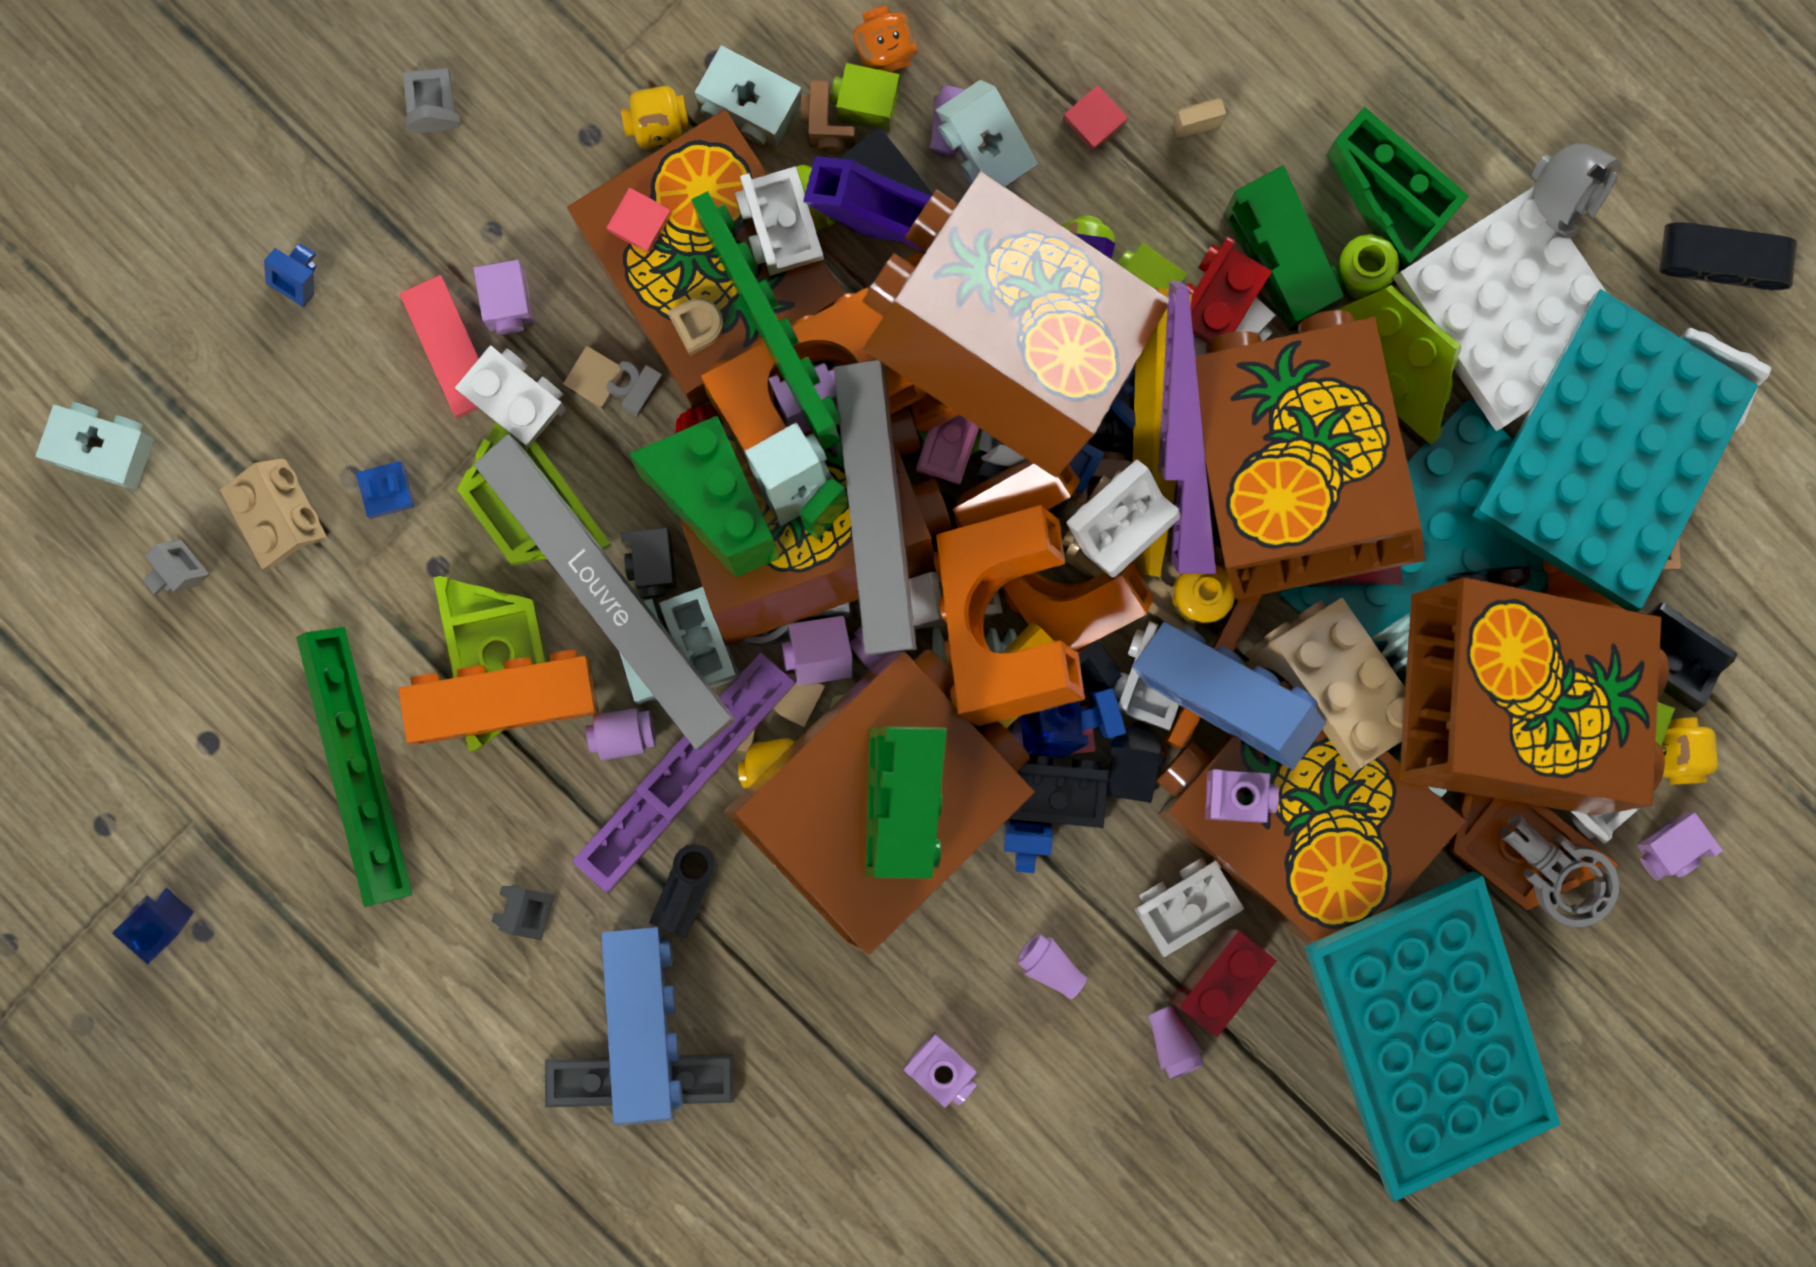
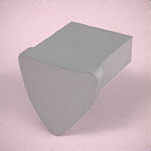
M448 68L403 73L407 110L405 117L406 131L430 133L450 130L460 126V115L455 113L452 76Z

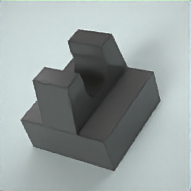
M516 885L502 886L499 895L508 898L504 914L494 913L491 922L499 926V931L542 940L555 895Z

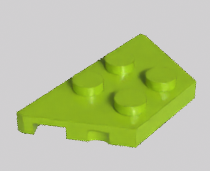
M1392 285L1337 309L1350 312L1354 316L1355 321L1375 317L1396 415L1429 444H1434L1442 436L1443 428L1441 427L1445 404L1450 400L1453 387L1451 377L1453 370L1457 367L1462 345L1439 328L1425 313Z
M495 422L488 437L484 438L475 454L476 459L472 467L464 474L457 491L510 564L514 566L548 560L474 465L507 434L511 435ZM516 439L603 550L610 548L612 544L538 443L534 441L527 448Z
M442 576L433 577L453 678H457V669L484 665L486 672L504 670L503 662L512 659L529 657L531 658L532 665L547 662L537 608L533 599L498 592L493 589L451 580ZM503 731L466 737L468 752L479 751Z

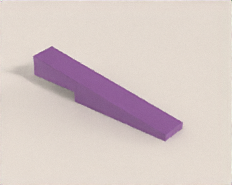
M1169 281L1158 470L1165 480H1176L1175 506L1181 513V518L1173 525L1171 561L1178 573L1216 574L1189 289L1181 281Z
M760 652L719 697L736 720L702 750H696L684 735L635 789V793L572 862L609 895L737 751L741 744L791 690L795 682Z

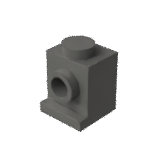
M668 528L620 532L621 542L625 547H631L632 553L624 554L627 581L635 580V587L638 589V595L641 599L666 596V589L676 588L672 540Z

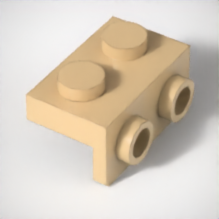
M283 458L254 463L220 489L262 570L277 566L302 546L318 543L326 538V533L319 522L318 515L308 502L298 483L295 472Z

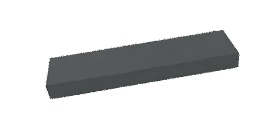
M733 1054L680 1055L679 1061L671 1062L673 1081H681L683 1104L734 1102ZM609 1057L545 1060V1108L612 1106Z

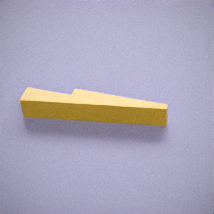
M1154 288L1168 298L1169 289ZM1189 294L1190 304H1191L1192 295ZM1166 309L1136 361L1134 398L1136 426H1134L1133 462L1137 459L1149 468L1162 496L1173 504L1176 480H1165L1158 470L1167 325ZM1168 530L1132 561L1141 575L1160 577Z

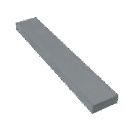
M875 360L834 367L838 411L842 420L840 429L865 655L914 650L917 648L885 364Z

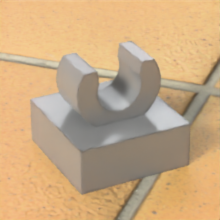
M621 361L618 368L630 376L631 381L629 385L618 387L609 381L606 389L615 397H626L622 402L621 409L637 418L661 380L662 374L646 365L639 375L633 364Z
M182 540L156 544L145 555L146 559L154 567V570L143 581L154 595L158 594L163 588L167 592L171 590L174 592L197 587L209 576V573Z

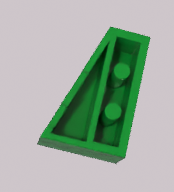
M1365 106L1334 140L1326 154L1327 159L1373 235L1382 236L1391 242L1396 249L1400 263L1398 271L1406 269L1470 197Z
M1282 165L1235 190L1223 215L1245 255L1272 271L1263 286L1288 331L1296 329L1303 320L1312 315L1337 307L1344 297L1342 292L1344 290L1343 281L1336 268L1332 265L1330 266L1319 237L1309 221L1285 166Z
M718 416L629 453L639 477L648 486L650 485L675 515L679 516L693 530L696 537L735 578L780 559L772 535Z
M869 728L865 876L873 878L933 879L934 868H939L941 862L940 839L937 838L938 818L941 817L942 813L941 786L947 728Z

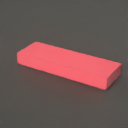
M439 275L399 293L454 416L458 419L478 410L477 406L455 389L457 384L477 362L479 355L444 278Z

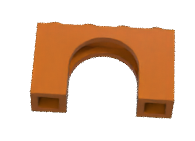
M868 287L857 293L845 294L837 299L833 306L816 315H806L792 325L799 344L793 346L800 360L808 357L811 363L830 361L841 365L878 360L863 350L884 317L862 302L869 291ZM763 339L753 344L750 350L733 359H724L717 362L707 373L701 375L708 398L749 467L745 451L786 428L774 407L775 398L769 382V378L776 375L780 382H783L784 378ZM885 365L890 415L926 396L923 389Z
M1026 460L1016 466L1007 468L963 493L952 509L955 513L956 525L958 528L1038 505H1042L1048 510L1070 498L1080 480L1070 464L1063 469L1057 478H1054L1029 460ZM1133 562L1115 577H1111L1106 572H1103L1090 580L1076 584L1058 583L1045 578L1038 572L1014 578L1003 585L1009 606L1015 613L1022 615L1028 626L1034 621L1055 642L1061 640L1074 651L1146 615L1155 597Z
M1042 505L936 534L938 552L934 554V565L938 576L942 580L943 596L939 599V607L948 628L949 640L945 642V654L949 665L953 668L955 685L951 687L950 695L953 706L958 709V714L973 724L981 726L1084 700L1079 655L1061 640L1018 652L1001 654L990 650L985 640L983 629L987 606L994 594L1004 584L1019 576L1065 564L1059 519Z

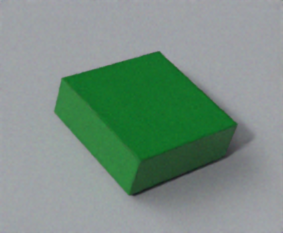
M833 478L828 479L800 510L805 531L817 540L849 506L845 488Z

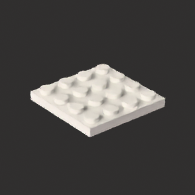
M1534 187L1393 277L1408 300L1425 313L1439 328L1462 345L1458 356V364L1454 370L1495 431L1505 427L1531 409L1593 295L1600 289L1606 292L1570 237H1564L1545 223L1546 219L1539 212L1533 199Z

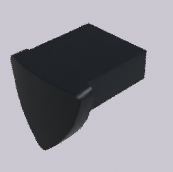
M1135 723L1126 727V733L1114 737L1111 742L1109 755L1112 756L1109 768L1110 780L1107 782L1106 796L1151 803L1159 766L1165 764L1167 754L1162 742L1148 727L1142 723Z

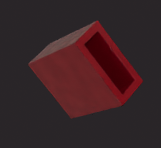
M1224 928L1168 999V1002L1203 1030L1218 1037L1277 960L1239 930Z

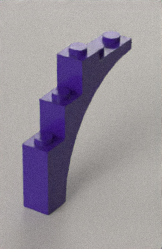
M814 157L803 199L804 203L864 237L901 241L926 254V251L906 239L905 236L931 198V195L893 181L854 160ZM1073 233L1112 259L1116 243L1105 237Z

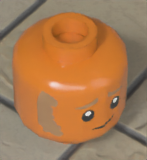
M887 5L863 13L864 23L858 25L852 33L863 67L894 73L912 66L910 59L917 54L918 46L907 15L903 12L890 13Z

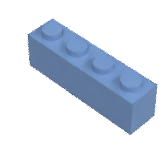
M1163 622L1132 665V668L1146 686L1294 770L1326 725L1315 708L1318 702L1310 694L1298 687H1293L1291 691L1279 685L1280 681L1272 673L1260 666H1256L1254 670L1242 665V659L1228 648L1219 646L1215 650L1207 646L1206 640L1193 629L1183 626L1179 630Z
M658 927L601 932L613 1122L618 1126L676 1121L675 1110L683 1109L681 1081H673L671 1062L679 1061V1042L677 1033H669L668 1014H676L674 986H666L665 967L673 966L671 940L663 939V934Z

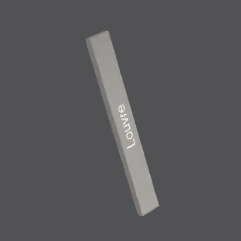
M509 434L502 438L474 464L693 747L696 750H702L732 724L736 718L516 438Z

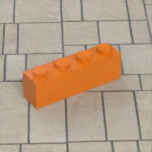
M565 650L549 654L550 662L532 665L531 658H518L504 661V670L486 672L485 666L479 665L457 669V678L439 680L438 673L411 677L410 686L398 687L406 742L411 745H421L599 714L591 660L586 656L578 657L577 650Z

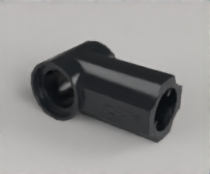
M696 844L684 846L675 855L673 867L649 921L650 924L683 938L688 937L710 882L716 875L718 868L717 858L712 850L706 846ZM692 852H700L707 859V871L699 879L690 878L683 869L684 859Z

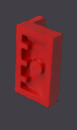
M1229 237L1226 238L1221 248L1212 244L1198 267L1205 274L1197 287L1190 283L1186 286L1189 289V294L1192 295L1190 309L1193 335L1207 344L1220 335L1236 331L1272 272L1234 249L1235 241Z

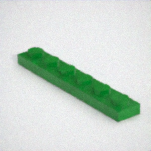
M708 191L692 198L691 201L701 227L821 448L824 451L838 444L840 440L835 425L842 422L841 417L830 396L821 399L814 387L820 383V379L810 359L805 357L800 360L793 346L799 344V341L787 318L778 321L772 310L778 303L766 279L757 282L751 270L756 268L757 264L745 241L739 244L735 242L731 232L737 228L726 205L723 203L716 207Z
M345 627L305 632L297 636L296 639L363 906L368 907L411 896L413 894Z

